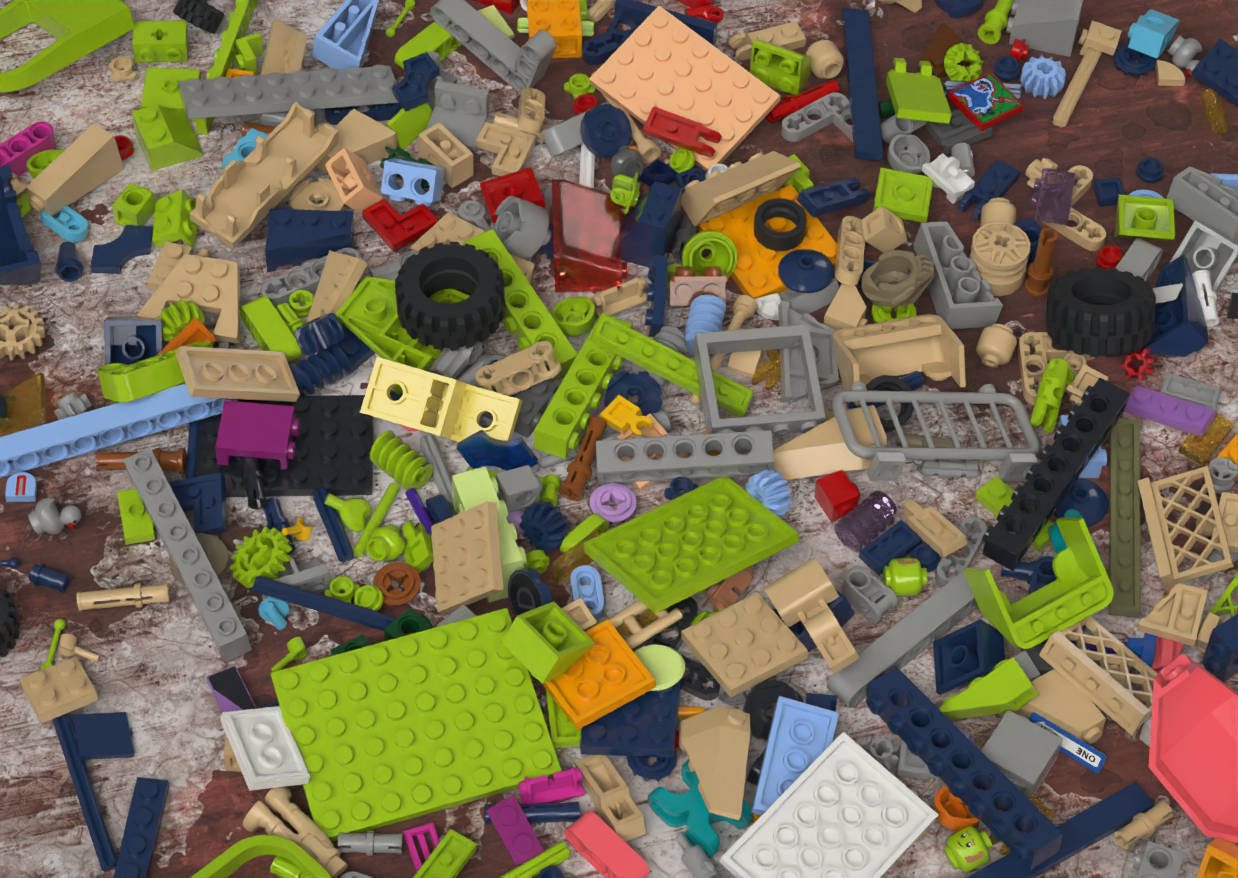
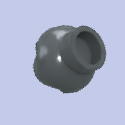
M623 145L612 157L610 171L614 177L622 174L633 178L635 172H638L637 179L641 176L643 172V158L638 152L637 147Z

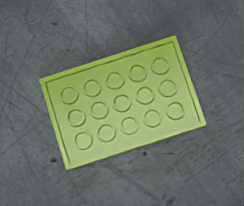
M723 477L702 485L583 544L585 554L656 614L798 543L799 533L732 479Z

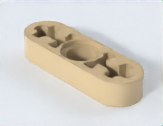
M526 87L523 88L519 99L517 124L519 128L526 132L539 133L545 119V94L535 88Z

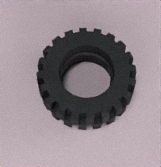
M442 242L435 243L434 247L428 248L426 246L419 250L418 255L413 254L406 260L407 264L404 263L399 269L398 277L395 280L399 322L402 328L407 331V334L414 340L418 338V343L428 347L430 344L433 345L434 349L442 351L443 348H450L451 351L459 350V347L466 346L467 349L475 346V342H483L489 338V332L493 334L504 318L506 306L503 273L495 259L489 258V254L482 249L477 251L475 246L467 243L465 246L459 245V242H450L447 245H443ZM444 289H461L472 294L469 298L452 304L438 303L429 299L431 295Z
M1095 267V269L1083 268L1077 272L1070 271L1065 276L1061 275L1048 289L1046 331L1056 345H1060L1066 351L1072 350L1078 355L1087 354L1090 357L1106 356V358L1114 357V355L1118 354L1121 356L1127 355L1130 351L1135 352L1142 346H1145L1154 333L1156 296L1148 282H1145L1140 276H1133L1128 271L1121 272L1118 269L1110 268L1109 270L1103 269V267Z

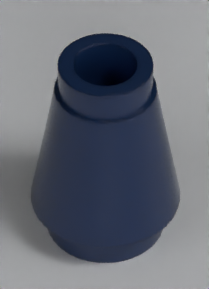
M63 242L60 245L55 267L57 275L67 282L77 280L83 272V264L76 245L72 242Z

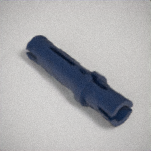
M579 801L568 803H519L529 823L575 822L580 818ZM484 804L485 825L492 824L485 810L496 804Z

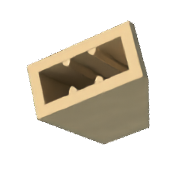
M353 109L334 127L338 130V144L316 167L322 172L328 173L324 164L343 148L363 158L367 165L389 156L385 149L386 146L394 150L397 147V132Z
M1055 669L1032 681L1040 695L1013 712L1021 714L1028 719L1035 712L1088 744L1096 742L1102 736L1106 718L1095 704Z

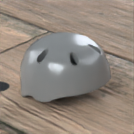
M900 133L891 140L887 150V159L893 170L919 174L922 172V165L930 163V152L928 147L917 136Z

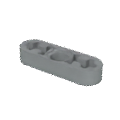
M968 517L961 522L958 529L966 536V539L968 532L972 531V529L977 530L971 537V541L967 540V545L961 548L965 549L969 556L959 558L954 553H951L940 560L935 575V581L939 587L942 588L964 569L971 566L983 544L982 538L987 530V526L982 519ZM951 565L954 566V575H951L950 578L945 577L949 573Z

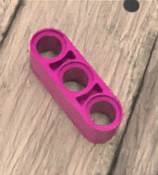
M43 121L36 122L0 144V167L10 165L11 172L20 176L28 171L26 164L31 156L44 150L56 149L51 124Z

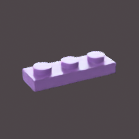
M1138 385L1130 394L1124 411L1201 437L1204 436L1215 419L1214 409Z

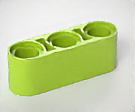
M434 21L404 44L396 53L394 61L395 64L404 69L403 61L425 52L429 53L430 51L439 54L440 61H442L462 44Z
M266 295L239 306V312L245 326L262 351L284 352L288 362L301 357V349L296 342V338Z

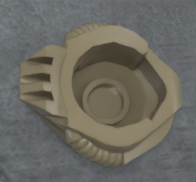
M887 251L879 256L878 262L863 273L862 290L866 297L877 306L896 308V306L914 304L934 278V261L924 254L915 256L910 251Z

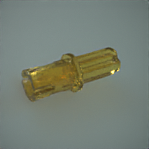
M1207 89L1200 95L1205 108L1204 116L1210 121L1215 135L1225 134L1228 131V125L1224 117L1225 108L1220 104L1217 92L1213 89Z

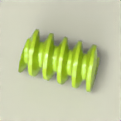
M391 430L382 433L374 442L370 451L372 463L379 466L389 477L395 479L405 490L411 488L418 490L422 488L433 473V464H427L425 457H419L416 450H411L410 445L407 443L403 444L402 439L395 437L394 432Z

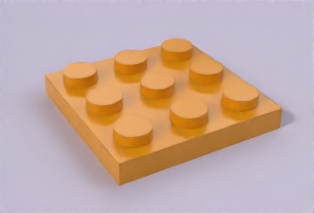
M608 619L585 631L595 642L590 650L561 676L542 684L576 730L656 688L654 677Z

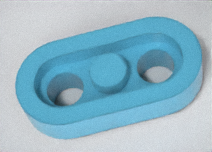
M67 205L53 216H50L43 210L41 211V222L65 240L78 242L87 237V220Z

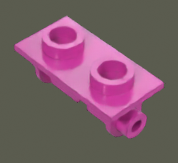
M573 766L562 770V772L553 773L552 779H548L547 775L531 779L524 777V781L519 782L518 788L522 804L553 803L585 795L581 783V770Z

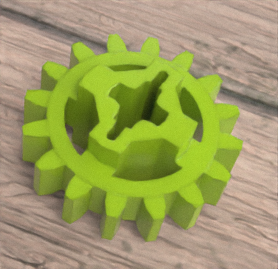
M264 527L261 533L253 530V537L251 538L245 536V543L235 547L238 550V554L231 556V559L235 562L230 566V569L234 572L232 576L248 589L250 586L253 587L257 576L268 579L273 578L274 580L278 579L277 573L286 570L283 566L284 562L291 560L287 553L292 550V547L288 544L289 540L276 528L273 527L270 530Z

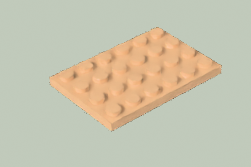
M658 6L589 78L590 84L644 125L652 108L657 107L701 123L704 127L720 133L722 138L719 143L707 141L701 136L698 139L699 142L715 149L713 157H706L694 150L692 151L695 154V164L706 172L712 165L722 164L781 100L778 93L661 6ZM670 144V145L673 146L675 149H680V148H681V147H679V146Z

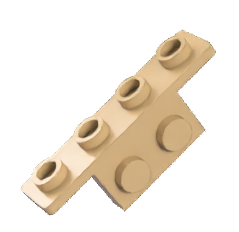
M274 19L271 23L261 75L303 71L301 65L307 52L305 47L307 35L296 31L278 19Z

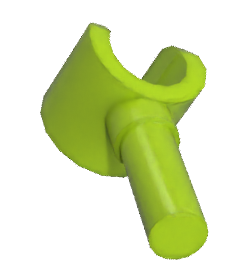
M295 637L287 643L289 653L270 669L272 672L281 670L293 660L301 661L306 658L307 649L301 637Z

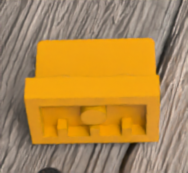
M527 0L529 40L538 31L544 30L556 42V49L552 58L582 57L579 0Z

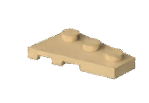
M329 251L306 323L325 314H335L352 294L368 264L360 258Z

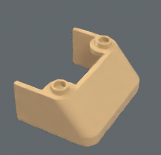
M927 314L845 328L835 331L832 335L838 369L845 391L849 390V387L856 382H863L867 385L872 379L882 375L899 376L910 374L914 371H923L926 376L931 377L934 381H943L952 376L960 387H966L964 344L938 315ZM853 402L855 406L860 405V402Z

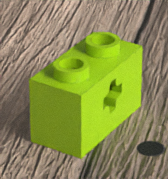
M186 20L134 21L135 28L133 29L132 45L135 63L188 62L189 35Z

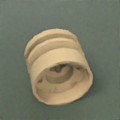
M997 221L987 223L978 228L973 236L969 259H973L977 266L976 271L981 279H986L990 285V292L993 296L1010 295L1021 287L1024 282L1030 253V241L1023 230L1010 223Z

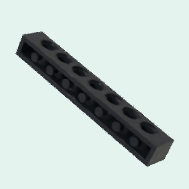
M1099 378L1093 387L1089 385L1081 398L1083 402L1080 406L1074 405L1068 415L1067 420L1069 422L1067 425H1060L1053 439L1055 442L1053 445L1047 444L1039 458L1041 462L1038 466L1035 464L1031 466L1025 477L1027 481L1024 486L1019 484L1013 492L1010 506L1004 505L996 519L998 523L995 527L990 525L982 538V541L985 542L982 553L984 556L1011 571L1015 570L1124 413L1130 393L1102 378Z

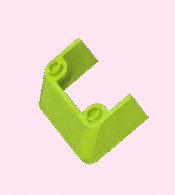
M1059 518L1056 520L1067 548L1055 555L1052 562L1057 580L1011 605L1006 594L998 590L990 569L967 567L963 570L982 615L1014 647L1022 649L1032 648L1048 639L1057 630L1061 632L1111 603L1114 590L1083 518Z

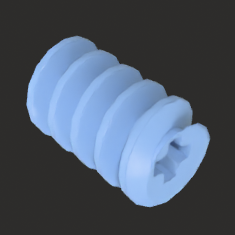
M700 295L691 302L684 333L688 353L694 355L692 345L696 333L721 331L726 303L720 297Z

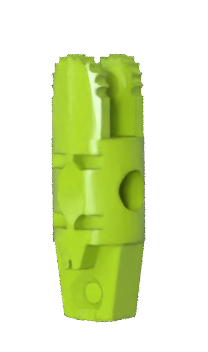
M1061 358L1049 360L1047 369L1044 370L1030 419V424L1037 427L1042 423V429L1048 433L1053 432L1066 387L1068 362Z

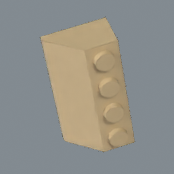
M775 151L765 155L762 152L757 153L748 160L749 162L744 164L741 161L736 162L723 173L718 170L707 176L706 180L702 182L694 180L684 187L685 192L681 195V205L694 227L751 200L781 189L801 167L799 162Z

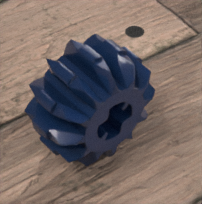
M334 313L325 314L310 320L298 327L294 333L299 348L307 355L329 348L341 341L345 335L343 326Z
M540 500L523 512L524 514L521 516L522 521L519 526L524 530L522 536L530 540V545L535 544L538 550H546L547 552L555 550L562 545V541L568 535L571 527L565 522L567 516L561 514L560 507L554 508L551 501L545 503Z

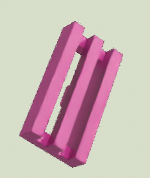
M433 822L403 831V837L416 873L422 864L412 836H417L426 861L431 854L423 833H429L434 849L440 843Z

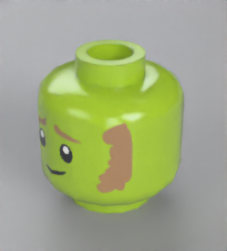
M894 558L889 562L888 566H884L883 583L897 597L918 596L922 586H927L928 583L927 568H921L917 558Z
M969 825L949 835L946 839L947 846L943 847V850L954 870L959 868L962 872L967 873L989 861L990 854L988 849L993 846L984 830L978 832L975 827Z

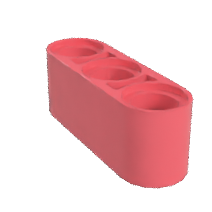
M587 811L565 829L564 833L568 842L604 878H646L650 874L649 867L642 857L594 812Z

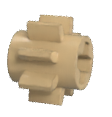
M1043 158L1042 161L1035 159L1028 166L1025 173L1030 178L1027 185L1036 191L1042 192L1043 189L1048 191L1059 179V174L1055 171L1058 165L1050 159Z

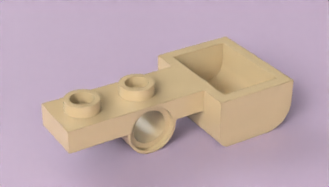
M816 557L764 587L765 592L788 628L801 620L833 674L860 659L827 605L840 596Z

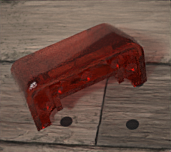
M552 179L555 293L604 291L615 286L620 290L622 279H627V262H621L619 218H624V206L613 202L610 193L565 179Z

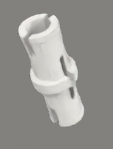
M1198 270L1192 274L1207 327H1212L1219 324L1215 305L1217 295L1212 290L1210 272L1208 270ZM1204 291H1205V294H1206V299H1207V305H1208V306H1206Z

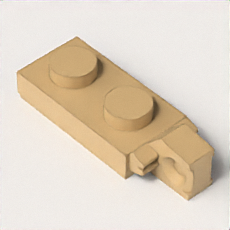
M912 498L902 503L905 523L942 558L967 545L966 536L933 506L923 509Z

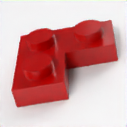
M386 199L362 211V218L393 252L419 239L439 221L423 203L402 215H399Z

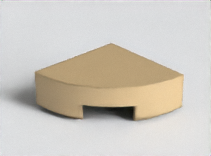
M1156 60L1155 69L1158 86H1184L1185 76L1178 67L1166 61Z

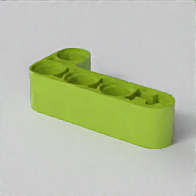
M208 340L185 345L189 347L213 348L211 341ZM177 349L130 365L112 363L99 367L97 373L103 398L120 403L130 402L185 383L175 355Z

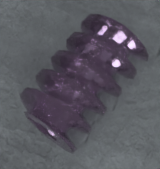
M874 491L861 504L857 505L853 511L847 513L846 517H843L835 524V533L845 546L851 551L858 553L862 550L863 546L870 544V539L878 537V532H884L886 525L890 526L894 523L893 515L897 511L896 505L885 493Z

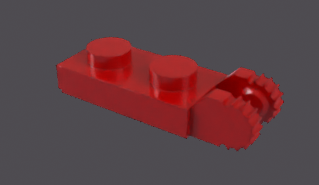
M657 107L652 108L642 129L643 134L690 151L694 150L706 157H713L715 149L699 142V137L701 136L705 140L719 143L722 138L720 133L704 127L701 123Z

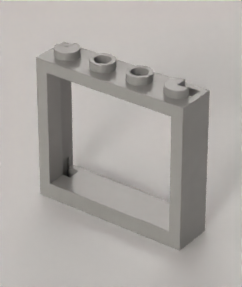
M808 324L696 333L692 347L707 434H717L725 430L748 432L751 429L760 428L765 431L771 430L775 436H785L790 432L802 431V433H806L816 425L824 423L826 416ZM800 347L812 411L726 419L719 418L709 355Z

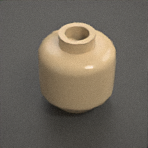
M817 41L806 52L807 56L812 57L810 69L817 78L830 79L840 73L844 64V58L832 41Z
M1005 198L990 199L981 209L980 226L982 227L987 223L997 221L1010 224L1016 223V207Z
M996 323L984 328L976 346L977 355L982 359L983 364L995 368L998 365L1009 363L1017 344L1013 330L1003 324Z

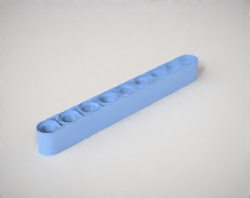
M185 383L134 401L119 402L0 437V478L218 415L223 411L224 401L237 402L238 400L191 397Z

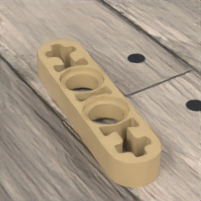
M846 216L841 222L838 230L835 278L842 284L849 286L858 284L863 272L864 233L861 219L854 216Z

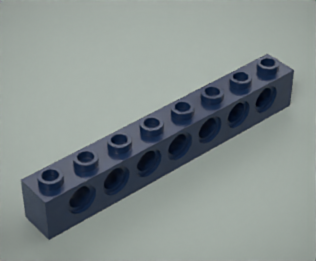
M898 667L868 685L866 703L870 711L878 715L887 724L889 730L894 735H898L907 744L912 754L918 755L930 772L934 776L939 777L948 786L952 795L960 798L968 806L971 814L975 818L980 819L990 829L994 838L1001 840L1011 850L1013 857L1017 861L1022 862L1029 870H1032L1059 852L1063 833Z

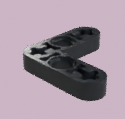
M688 597L668 608V612L675 608L684 610L685 607L690 608V613L685 612L683 614L681 624L675 622L666 628L677 631L678 636L672 641L663 639L661 634L664 630L651 637L645 646L665 645L678 651L683 643L681 631L690 627L698 616L696 601L692 597ZM681 655L684 659L685 667L690 671L688 676L681 678V690L705 701L716 699L719 696L720 684L705 666ZM695 673H698V680L694 679ZM709 680L713 681V688L703 689L702 683L707 684Z

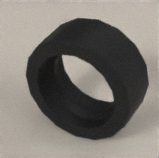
M785 198L765 201L758 207L755 213L754 236L761 245L774 251L794 249L802 243L805 237L806 213L796 202ZM774 217H783L795 223L796 227L791 231L776 232L766 227L764 222Z
M889 375L876 377L866 385L867 391H875L879 388H887L891 391H911L910 387L903 380ZM900 403L901 410L897 417L901 426L911 418L914 410L912 403ZM879 417L885 432L888 433L896 430L892 419L885 420Z

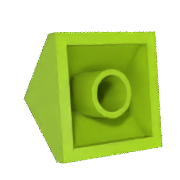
M1119 194L1114 237L1141 238L1143 240L1165 242L1174 240L1173 199Z

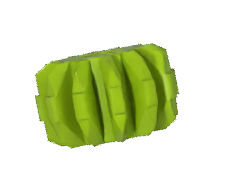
M180 299L176 304L170 302V307L161 309L162 315L157 317V319H162V338L167 343L176 337L195 317L205 326L204 313L192 300L184 302Z

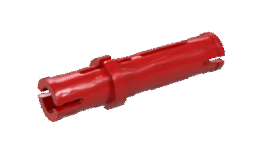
M831 79L800 94L788 95L778 102L765 117L768 122L774 123L827 94L840 93L838 92L839 86L835 80Z

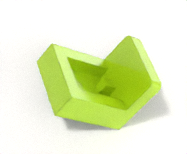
M260 33L235 40V62L237 68L254 72L255 76L258 75L256 56L263 54Z

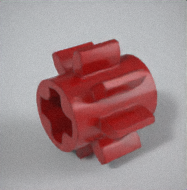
M1146 348L1142 352L1139 349L1135 352L1132 351L1133 354L1123 355L1126 360L1125 364H1122L1120 368H1126L1129 372L1127 375L1128 379L1137 375L1139 381L1145 380V373L1155 374L1152 366L1158 360L1149 355L1150 348ZM1142 360L1143 365L1135 367L1134 361Z

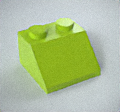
M158 104L132 111L135 135L151 171L203 156V152L186 115Z
M554 601L518 615L501 640V643L542 684L561 676L595 644Z

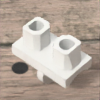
M941 154L933 162L923 164L922 171L933 180V187L943 189L947 193L946 198L954 204L965 196V192L974 188L975 181L959 168L960 161L957 158H948Z

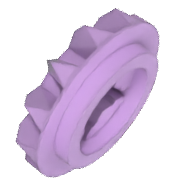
M615 483L605 484L598 487L590 497V510L593 513L600 514L608 522H614L618 525L620 521H629L630 516L635 514L636 497L626 486ZM610 498L617 505L616 511H613L611 506H609Z

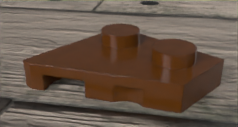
M943 23L936 31L919 61H929L932 65V75L942 79L947 76L944 67V58L947 51L956 44L966 43ZM963 60L957 63V65L965 66L969 64V61Z

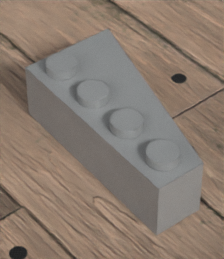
M948 222L921 223L913 245L917 255L924 254L934 261V278L927 287L936 314L951 329L989 327L995 324L1003 305L998 298H994L991 294V287L986 279L982 280L977 273V266L973 259L967 258L963 252L964 246Z

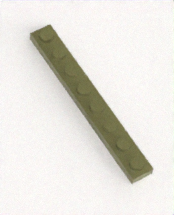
M1119 418L1109 433V580L1114 590L1113 599L1109 604V615L1139 618L1141 612L1140 490L1138 480H1140V420Z

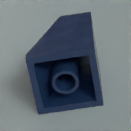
M655 181L636 203L635 207L626 215L610 257L650 268L652 258L656 255H661L668 259L676 240V232L679 230L682 188Z

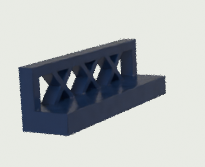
M616 0L614 18L607 32L619 30L616 28L621 23L631 27V29L623 31L629 37L657 7L634 0ZM665 9L710 44L715 45L717 23Z

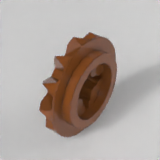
M393 562L385 565L377 572L373 581V586L378 587L383 593V603L388 607L391 605L402 607L405 603H413L414 597L417 593H420L421 579L418 571L410 564L404 562ZM391 578L398 583L404 581L402 583L403 592L397 588L393 589Z

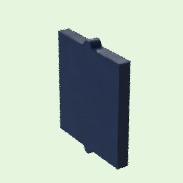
M126 712L72 714L74 729L72 740L76 741L79 760L131 758L134 756L131 740L133 732L129 730Z

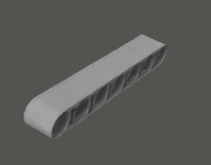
M962 571L861 651L858 654L860 659L833 674L827 683V688L834 695H837L847 707H854L867 697L868 685L896 667L902 669L932 645L933 641L942 637L978 608L964 572Z

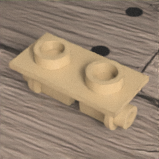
M636 276L632 280L622 283L620 287L616 288L615 286L602 292L597 291L595 296L589 298L595 305V313L598 317L601 313L613 316L648 302L646 301L647 294L643 289L646 288V282L643 277L638 278Z

